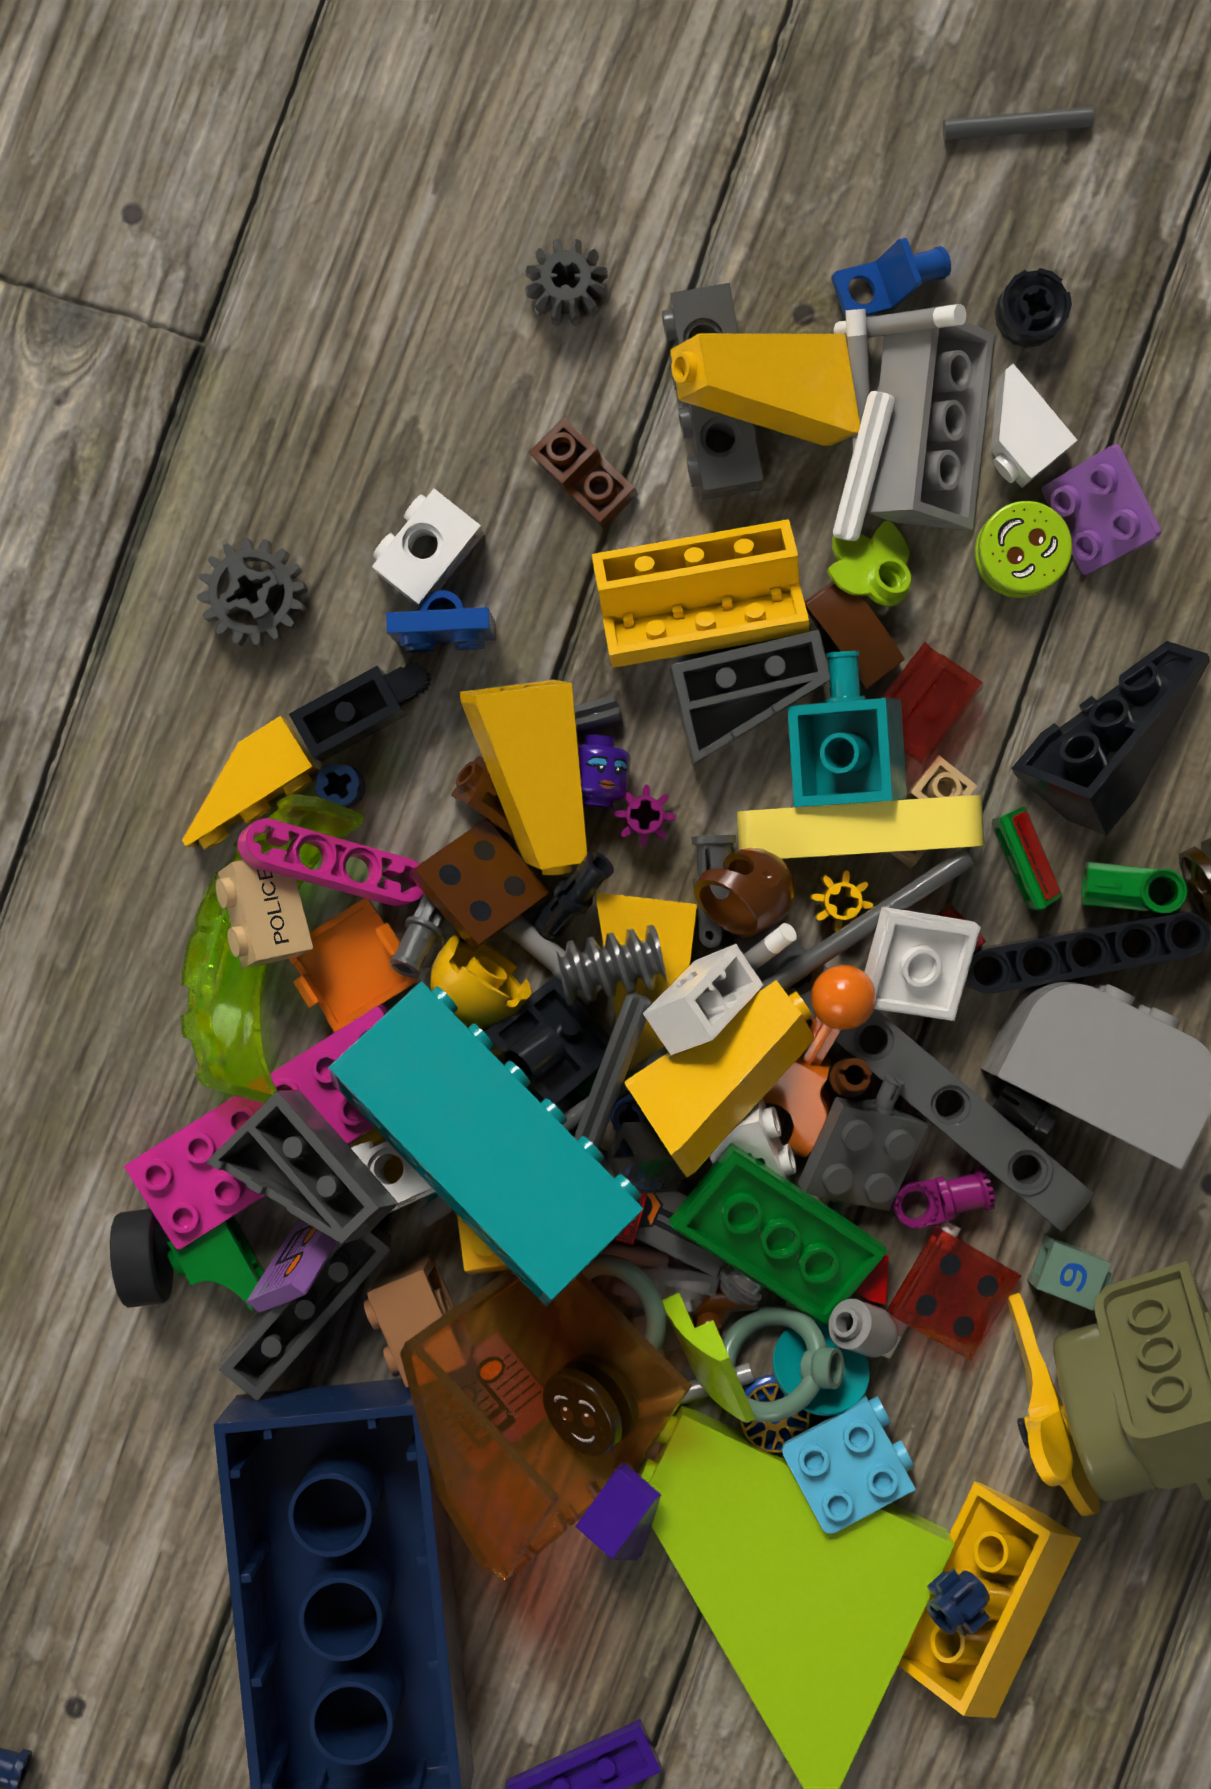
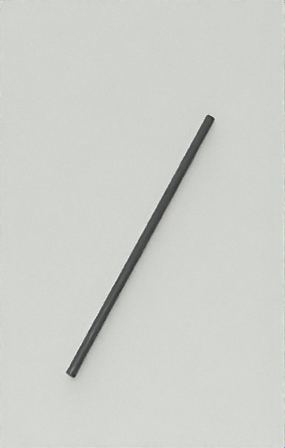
M962 848L763 980V986L760 990L777 980L785 991L874 932L882 907L907 910L975 865L972 858ZM662 1047L629 1069L624 1081L668 1053L666 1047ZM624 1082L616 1102L630 1094ZM588 1097L563 1113L567 1118V1122L563 1126L569 1133L577 1129ZM438 1196L417 1211L422 1221L429 1227L453 1210Z

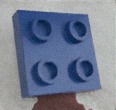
M438 590L430 593L423 600L420 611L386 613L387 634L397 645L406 647V652L409 653L436 651L435 643L455 644L456 650H478L485 648V641L496 640L495 620L489 607L465 608L458 596L450 591ZM443 603L456 607V609L433 610L436 606Z

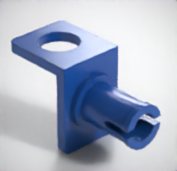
M902 238L898 239L876 261L836 271L831 276V280L845 319L846 310L866 309V316L895 309L918 289L922 283L946 279L951 273V260L947 250L942 246L913 254L908 239ZM862 279L870 285L873 292L870 303L860 304L852 299L848 288L851 280Z

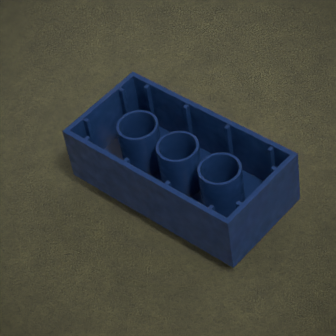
M434 1376L407 1388L402 1378L270 1391L265 1392L258 1401L249 1394L236 1395L213 1425L250 1789H471L474 1765Z

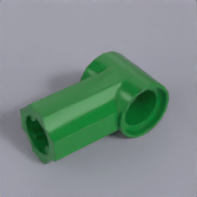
M1095 862L1085 863L1081 883V905L1161 914L1171 913L1179 909L1185 902L1187 886L1183 877L1176 871L1167 868L1152 869ZM1157 877L1165 879L1171 887L1170 899L1161 906L1151 901L1148 894L1150 883Z

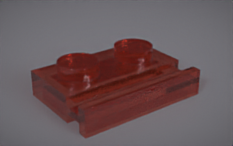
M926 642L922 644L882 696V698L901 699L904 752L922 765L926 763L983 688L981 680L945 655L936 652Z

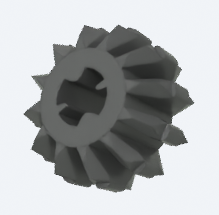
M556 238L553 240L554 253L552 255L546 250L538 248L535 255L540 265H527L525 270L526 277L533 282L525 287L527 298L538 299L534 305L537 315H543L552 309V324L559 325L562 322L563 314H570L572 325L577 326L580 324L579 311L581 309L594 317L598 313V307L594 300H605L607 298L608 289L601 283L608 278L607 267L595 266L599 260V253L595 249L589 250L581 256L582 242L575 239L571 243L570 250H563L562 241ZM562 276L563 279L568 281L575 277L576 286L571 288L565 284L558 288V278Z

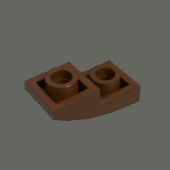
M564 417L529 451L534 460L603 529L638 495L636 488L600 455L598 448Z
M831 581L805 601L807 613L827 644L834 646L837 652L859 651L858 667L861 687L867 689L905 660L884 626L862 596L846 593Z

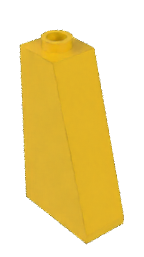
M699 333L670 349L672 358L671 371L676 382L678 399L680 401L822 446H832L857 435L859 432L860 419L845 334Z
M548 680L461 691V704L524 862L541 869L543 875L570 873L572 871L571 865L580 864L587 855L572 683Z
M597 892L596 903L604 947L607 933H614L620 945H624L628 929H634L640 941H644L648 925H654L657 930L667 982L661 973L657 974L655 989L649 990L640 977L637 978L635 993L644 995L652 1000L653 1004L690 966L697 904ZM621 981L617 983L615 997H612L616 1021L625 997L628 994ZM647 1020L628 1070L664 1047V1044Z
M777 980L757 992L713 1040L670 1055L668 1052L624 1081L626 1087L686 1177H689L699 1169L815 1040L806 1023L807 1020L813 1017L809 1008L796 991L788 996Z

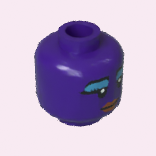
M586 735L585 744H578L584 806L614 808V800L623 799L626 791L628 792L631 758L624 749L614 747V737Z

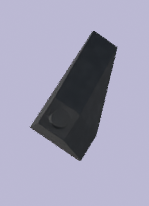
M1166 641L1119 676V685L1098 700L1091 696L1079 705L1081 712L1061 727L1054 723L1041 732L1011 768L1014 775L1066 820L1107 836L1137 799L1209 664V655Z

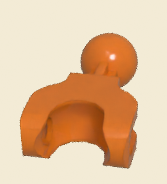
M837 965L830 967L815 980L811 991V1004L815 1016L808 1026L815 1040L763 1097L765 1103L779 1105L791 1115L793 1124L790 1128V1139L787 1144L791 1146L794 1154L802 1158H806L813 1149L832 1107L831 1092L826 1083L831 1059L825 1056L841 1030H849L861 1026L870 1018L876 1005V990L873 982L866 973L854 966Z

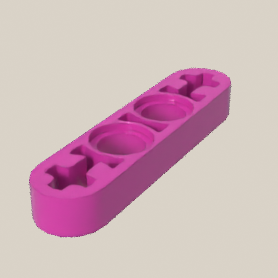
M267 818L257 820L247 826L238 838V851L241 858L247 864L258 869L392 906L402 907L408 905L425 894L410 877L413 869L420 865L410 858ZM265 833L266 842L271 845L281 847L288 843L289 839H291V843L286 851L272 848L262 854L261 845L254 842V838ZM303 844H312L320 851L322 864L319 869H309L301 862L299 851ZM350 857H357L366 864L368 876L364 883L356 882L348 876L346 863ZM404 873V881L410 883L411 888L401 892V884L388 879L379 884L378 882L381 876L393 878Z

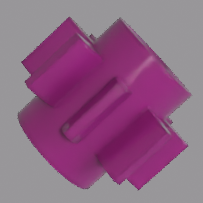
M647 784L643 788V796L636 799L631 793L626 791L624 798L629 803L627 811L618 810L614 812L615 817L627 819L628 826L623 829L621 836L623 838L627 837L633 831L640 834L641 847H645L647 835L654 832L660 839L665 840L667 838L666 834L660 828L662 822L676 820V815L664 813L662 805L667 802L669 795L664 794L656 800L650 797V787ZM643 802L650 803L651 811L659 813V821H651L647 830L639 829V821L630 817L631 811H638Z

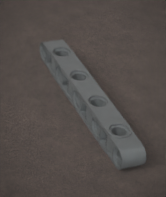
M774 925L751 937L734 935L725 945V948L737 944L744 954L777 929L778 926ZM794 941L758 968L755 973L765 980L786 964L807 952V950ZM825 965L810 973L807 981L801 987L785 990L788 996L795 991L800 995L813 1015L810 1018L811 1021L815 1016L811 1004V991L818 976L828 969ZM874 1009L870 1018L861 1026L854 1029L841 1030L835 1040L855 1058L865 1061L869 1065L871 1072L882 1081L885 1079V1074L901 1078L905 1085L899 1095L1062 1233L1094 1197L1095 1194L877 1009ZM878 1025L884 1035L883 1043L875 1051H863L859 1045L861 1031L866 1026ZM946 1090H955L959 1098L957 1109L952 1114L946 1116L939 1115L935 1107L938 1095ZM1022 1155H1031L1034 1160L1032 1173L1027 1178L1015 1179L1012 1173L1014 1161Z

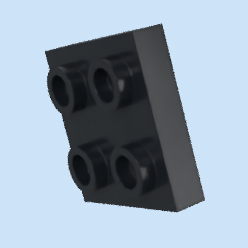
M555 976L532 993L516 1014L495 1023L485 1031V1034L494 1044V1047L490 1050L503 1065L510 1060L522 1070L531 1082L526 1088L540 1103L547 1098L556 1106L599 1070L611 1038L577 1000L575 1005L569 1006L567 1004L563 984Z

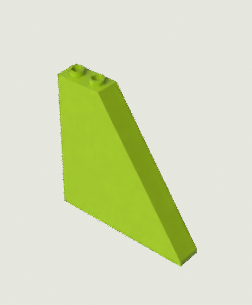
M681 1404L675 1416L669 1413L665 1416L656 1437V1441L662 1443L654 1461L646 1458L638 1473L642 1479L661 1494L652 1528L803 1789H840L932 1595L927 1586L942 1573L955 1543L948 1529L893 1503L882 1507L835 1533H826L819 1524L782 1452H766L761 1450L745 1437L744 1432L685 1404Z

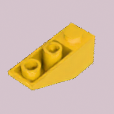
M279 716L238 742L182 839L186 847L197 848L201 845L204 850H208L230 836L227 828L242 818L246 824L257 820L272 809L268 803L283 792H285L287 797L294 796L313 783L310 775L320 769L288 719Z

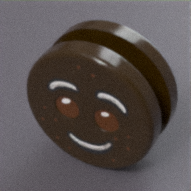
M589 1354L576 1356L563 1369L554 1373L544 1385L543 1404L550 1423L567 1444L585 1455L598 1457L609 1453L620 1441L630 1435L638 1424L639 1408L631 1386L613 1365L600 1357Z

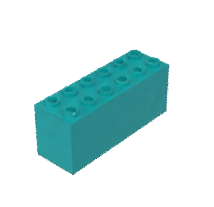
M421 981L328 1067L333 1085L542 1304L547 1307L640 1214L643 1207L637 1200L641 1197V1194L622 1174H618L613 1178L600 1164L604 1156L590 1140L584 1136L576 1140L563 1126L567 1122V1118L554 1103L547 1098L540 1103L526 1087L531 1082L517 1065L510 1060L503 1065L490 1050L494 1047V1044L482 1029L474 1023L467 1028L454 1013L458 1010L457 1005L440 987L437 986L431 991Z

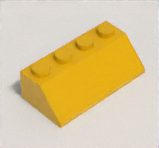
M974 1481L950 1531L955 1546L943 1571L948 1573L955 1569L958 1575L963 1571H969L984 1584L989 1593L990 1601L982 1609L988 1614L990 1619L974 1634L968 1632L963 1636L957 1631L951 1635L944 1632L933 1621L926 1605L898 1666L963 1716L996 1718L1081 1537L1046 1514L980 1482ZM933 1594L931 1595L929 1601L935 1597Z

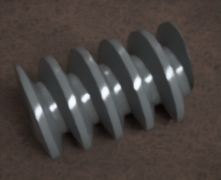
M654 925L646 927L644 941H640L634 929H628L624 945H620L614 933H607L604 949H600L592 936L587 937L584 953H580L573 940L567 941L564 957H560L557 952L564 994L569 1006L576 1004L578 989H581L587 1000L592 1002L596 999L597 987L599 985L602 986L607 996L612 998L616 995L617 983L619 981L622 982L628 993H635L637 978L640 977L649 990L655 989L657 974L661 973L667 982L659 937Z

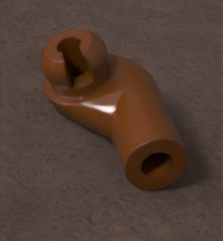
M757 1286L722 1287L711 1290L694 1311L692 1321L694 1327H699L714 1320L717 1330L721 1335V1327L732 1312L758 1311Z

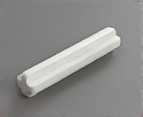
M871 391L867 397L833 529V535L839 539L853 542L857 541L860 537L895 403L894 396L890 394Z

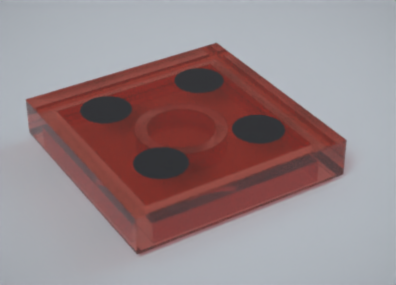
M936 1226L886 1311L897 1320L972 1360L1022 1275Z

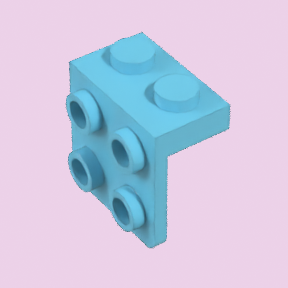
M864 1394L861 1400L850 1409L841 1414L834 1415L787 1440L782 1446V1453L819 1524L826 1533H835L916 1490L907 1471L915 1468V1465L902 1441L899 1440L892 1444L888 1438L884 1427L892 1422L878 1396L868 1400Z

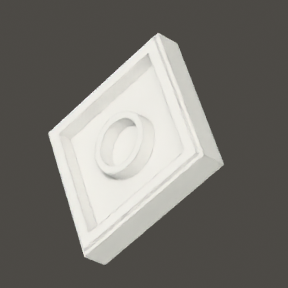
M882 907L864 972L869 976L876 990V1005L874 1009L955 1021L981 927L974 921Z

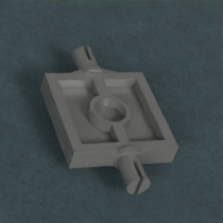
M885 1074V1079L876 1099L853 1101L840 1097L835 1098L797 1183L803 1191L810 1195L830 1199L827 1206L843 1217L848 1207L862 1205L885 1211L890 1210L927 1130L928 1125L920 1116L900 1112L894 1107L905 1085V1082L895 1075Z

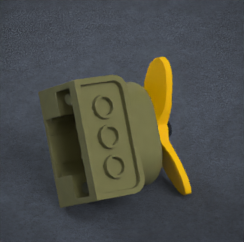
M1188 1261L1118 1281L1104 1287L1094 1300L1097 1323L1060 1333L1055 1337L1053 1353L1063 1403L1040 1353L1020 1293L1007 1296L1011 1320L1025 1367L1029 1392V1416L1017 1419V1424L1025 1447L1030 1450L1032 1461L1041 1479L1051 1487L1060 1485L1081 1516L1085 1517L1097 1514L1100 1511V1499L1105 1502H1112L1158 1488L1172 1489L1192 1483H1197L1205 1501L1211 1500V1315Z

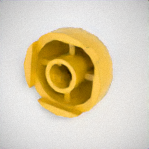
M454 934L438 953L432 965L430 975L431 991L438 986L455 1002L458 1010L454 1013L466 1027L474 1023L480 1029L487 1030L495 1023L519 1011L532 994L530 983L526 978L520 985L518 980L512 975L517 966L495 947L485 943L473 951L467 943L459 941V934Z

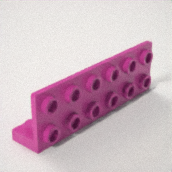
M385 1002L123 1166L176 1249L183 1248L265 1196L264 1194L259 1195L247 1188L246 1183L226 1171L217 1170L205 1162L277 1091L300 1090L347 1144L373 1128L333 1085L328 1067L390 1011Z

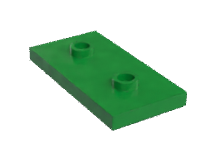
M732 1143L729 1144L669 1219L674 1230L825 1326L829 1323V1318L834 1308L840 1302L852 1296L888 1252L884 1243Z

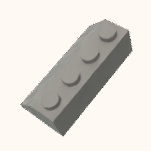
M965 321L963 325L884 336L880 383L877 391L894 396L895 403L866 513L895 523L973 530L994 343L993 333Z

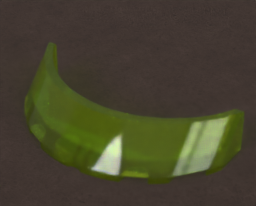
M290 794L276 802L279 809L267 819H274L342 839L362 826L365 815L320 797ZM262 833L254 838V842L261 845V853L264 854L272 848L286 851L291 843V839L285 845L278 847L267 843L266 834ZM238 839L233 844L236 849V855L230 863L243 860L238 851ZM303 844L299 851L301 862L309 869H313L322 858L318 848L312 844ZM215 872L197 910L195 926L189 936L185 951L181 985L189 988L188 1011L180 1016L182 1036L191 1039L194 1055L199 1069L194 1071L202 1086L266 1103L277 1092L267 1068L261 1034L262 992L268 963L242 969L239 957H234L228 942V930L231 928L227 908H222L217 898L216 881L219 879L218 872ZM296 879L299 889L304 881Z

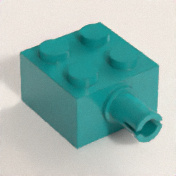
M859 651L826 653L830 675V698L825 699L826 703L787 706L794 807L907 799L901 699H866L865 696H860Z

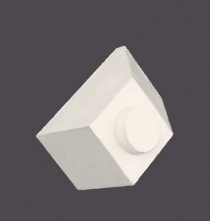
M1012 364L997 381L991 452L996 457L993 463L1002 477L1010 483L1016 481L1023 488L1067 452L1078 440L1018 368Z

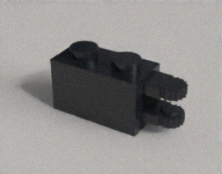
M412 662L409 665L406 664L404 668L399 667L388 674H385L379 666H375L289 713L312 758L323 762L407 716L403 706L417 699L421 693L425 694L424 692L431 686L430 681L432 679L429 677L430 673L423 669V665L420 666L418 663L413 664Z

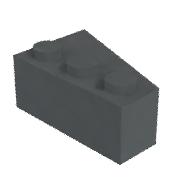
M819 630L671 664V679L692 766L783 711L787 706H791L817 690L830 680Z
M300 1090L277 1091L205 1162L217 1170H224L247 1184V1188L259 1195L264 1194L288 1208L287 1211L340 1243L364 1238L399 1204Z

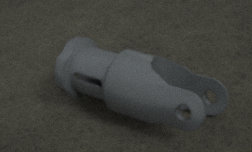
M736 835L691 837L692 845L697 846L698 876L693 879V889L701 873L710 869H723L725 858L732 854L731 845L736 843ZM710 885L711 891L716 898L725 899L728 896L729 890L720 886ZM694 895V904H697L696 917L699 924L701 943L708 948H714L718 945L725 947L734 934L728 932V937L724 939L723 930L725 929L721 928L705 914ZM709 931L713 932L712 940L707 938Z

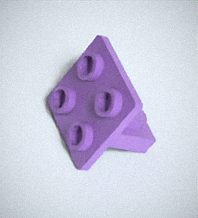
M1118 444L1109 446L1041 488L1048 506L1056 511L1068 526L1072 538V555L1081 573L1084 575L1160 539L1162 530Z

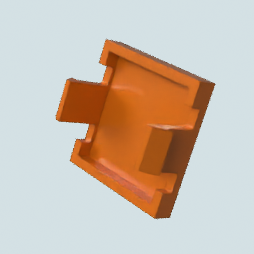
M363 898L309 932L313 949L299 957L289 959L300 974V977L293 981L297 990L309 1008L316 1004L320 1006L334 1033L420 981L419 977H406L391 968V963L389 962L391 957L394 956L400 941L390 925L384 923L371 900Z

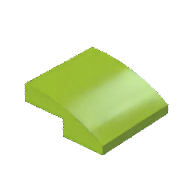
M680 1293L663 1299L666 1314L688 1363L701 1386L716 1403L734 1417L746 1423L755 1420L752 1408L714 1320L695 1328Z

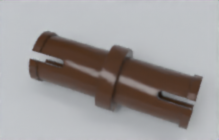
M842 1059L831 1069L829 1086L836 1095L844 1098L860 1096L869 1086L871 1069L861 1059ZM844 1071L849 1072L853 1076L854 1081H856L855 1085L850 1084L846 1080L845 1075H843Z

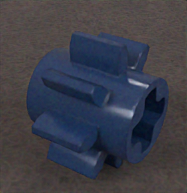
M955 1569L948 1573L943 1571L927 1586L929 1591L935 1596L927 1603V1610L933 1621L944 1632L953 1635L959 1631L963 1636L968 1632L974 1634L990 1619L988 1614L982 1609L990 1601L989 1593L984 1584L971 1572L963 1571L958 1575Z

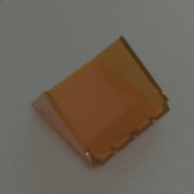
M508 1269L406 1341L400 1352L437 1495L482 1571L492 1570L503 1582L509 1580L532 1560L525 1552L527 1548L533 1554L538 1555L567 1530V1525L572 1526L581 1519L596 1498L588 1485L591 1484L595 1492L599 1494L620 1465L625 1463L633 1471L641 1465L692 1387L674 1366L582 1272L545 1307L519 1278ZM583 1354L600 1357L613 1365L631 1386L639 1408V1420L634 1431L620 1441L609 1453L598 1457L585 1455L567 1444L553 1428L543 1404V1388L546 1381L554 1373L563 1369L573 1358Z

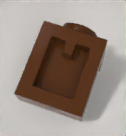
M478 756L474 761L466 764L456 778L457 786L451 796L459 802L468 805L503 832L512 836V830L484 759Z

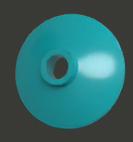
M816 1320L815 1323L820 1328L827 1347L839 1348L844 1359V1373L842 1382L837 1389L820 1388L815 1398L803 1410L816 1415H837L853 1407L865 1394L870 1377L869 1364L866 1356L837 1346L830 1337L829 1323L825 1326ZM788 1328L781 1335L775 1345L772 1356L774 1377L785 1396L791 1393L802 1380L801 1360L803 1354L807 1351L802 1337L791 1328Z

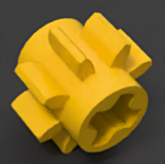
M844 870L840 875V883H833L831 878L823 875L821 880L826 889L822 894L810 895V899L821 902L823 909L816 914V921L824 920L828 916L833 918V930L836 932L842 929L843 920L849 919L852 922L857 919V914L861 908H873V904L863 901L861 892L869 884L867 882L858 883L856 886L850 884V873L847 870ZM841 887L846 888V896L853 898L852 908H844L842 916L837 915V906L829 904L830 895L839 894Z

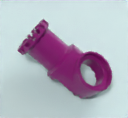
M981 1166L974 1168L973 1174L945 1180L942 1176L923 1182L915 1180L906 1181L901 1184L891 1209L894 1216L905 1226L923 1228L954 1220L957 1213L984 1207L986 1211L995 1209V1196L993 1193H989L993 1191L992 1187L987 1188L991 1181L990 1178L988 1179L985 1168ZM911 1191H921L927 1198L926 1211L914 1218L905 1216L901 1209L903 1197Z

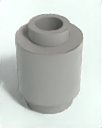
M847 1299L840 1302L834 1308L829 1318L830 1337L840 1348L874 1358L890 1352L897 1343V1324L892 1315L885 1309L857 1299Z

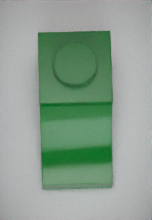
M234 1215L181 1249H176L171 1241L167 1242L171 1248V1251L168 1252L169 1261L179 1277L184 1278L186 1276L191 1286L200 1281L221 1284L235 1292L245 1303L265 1272ZM246 1303V1305L248 1306V1308L250 1309V1311L254 1309V1308H252L249 1304Z

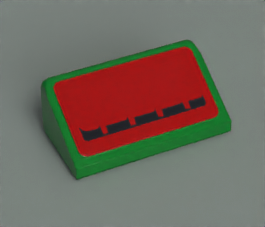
M1019 807L993 818L991 824L1026 907L1030 910H1040L1058 900L1062 895L1060 887L1027 809Z

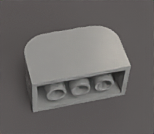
M1059 981L1031 986L1021 993L1008 1012L981 1069L1182 1170L1211 1113V1053L1194 1037L1177 1029L1180 1023L1179 1019L1154 1007L1150 1009L1140 1005L1137 1009L1131 1006L1135 997L1109 984L1105 986L1096 982L1094 987L1068 981Z

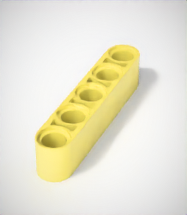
M981 795L736 812L739 850L761 848L777 855L781 859L985 846Z

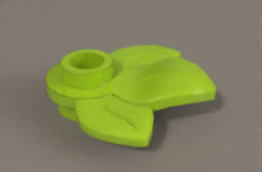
M884 521L877 528L871 539L860 534L859 539L852 542L839 539L833 535L832 549L838 561L827 569V573L841 590L851 595H868L874 602L883 606L897 605L906 598L910 591L911 574L906 566L910 552L902 534L891 521Z

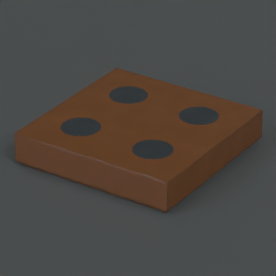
M484 819L422 862L410 874L413 881L473 951L545 900L550 893L487 819Z

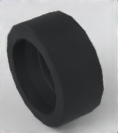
M151 1209L120 1212L115 1215L111 1225L110 1262L116 1293L121 1303L127 1308L165 1303L170 1298L172 1291L173 1267L168 1257V1252L171 1251V1248L167 1243L170 1239Z

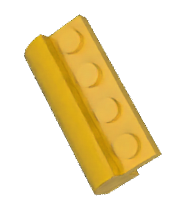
M789 519L592 554L611 668L769 641L809 632V618L799 583L798 553Z

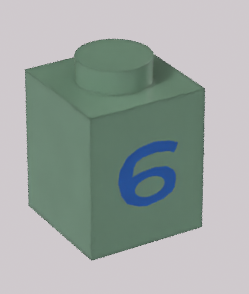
M1045 1234L1027 1280L1036 1289L1093 1311L1096 1296L1100 1294L1104 1287L1111 1284L1112 1273L1109 1272L1111 1263L1098 1254Z

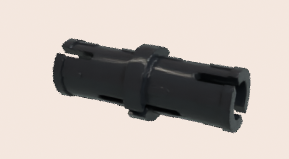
M589 852L569 878H563L557 884L551 901L534 918V925L539 933L548 939H553L554 937L559 939L575 916L584 914L593 904L592 897L596 891L614 873L613 865L608 858L599 852Z

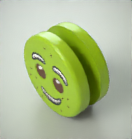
M1033 501L1014 502L995 512L979 531L974 547L976 568L984 582L999 594L1012 598L1032 597L1048 589L1065 573L1071 560L1072 538L1065 521L1052 508Z

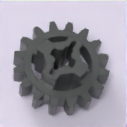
M249 538L242 539L240 551H236L228 543L224 544L223 549L226 557L222 561L213 556L207 559L211 566L215 568L212 575L207 573L199 575V579L209 586L208 591L197 594V599L200 602L211 604V608L203 614L204 619L208 622L220 620L215 632L223 638L233 630V642L239 646H243L248 636H251L253 644L258 648L263 647L264 635L267 634L277 642L282 641L279 628L285 625L295 630L297 624L291 618L293 611H306V606L296 600L297 595L308 592V587L304 583L294 581L303 572L301 567L297 563L285 566L290 554L282 548L272 555V544L265 539L262 540L258 549L254 548ZM247 562H264L273 566L274 569L270 570L268 568L263 572L252 570ZM230 573L231 579L228 589L221 594L223 583ZM251 583L260 588L257 591L259 600L256 603H252L245 598L249 594L247 586ZM284 592L283 603L276 613L274 607L277 596ZM246 613L252 615L258 624H240L232 620L231 617H238Z

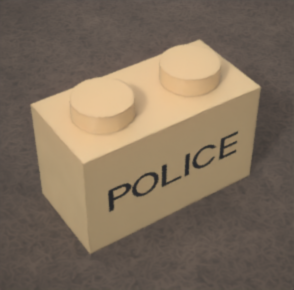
M244 860L232 862L218 872L219 879L216 881V894L221 907L227 908L231 928L228 930V942L234 957H239L242 969L299 957L313 949L295 878L255 868Z

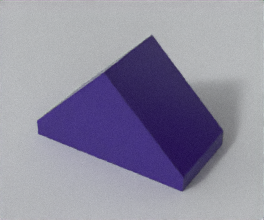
M623 1463L616 1469L575 1527L612 1560L636 1561L643 1554L661 1494Z

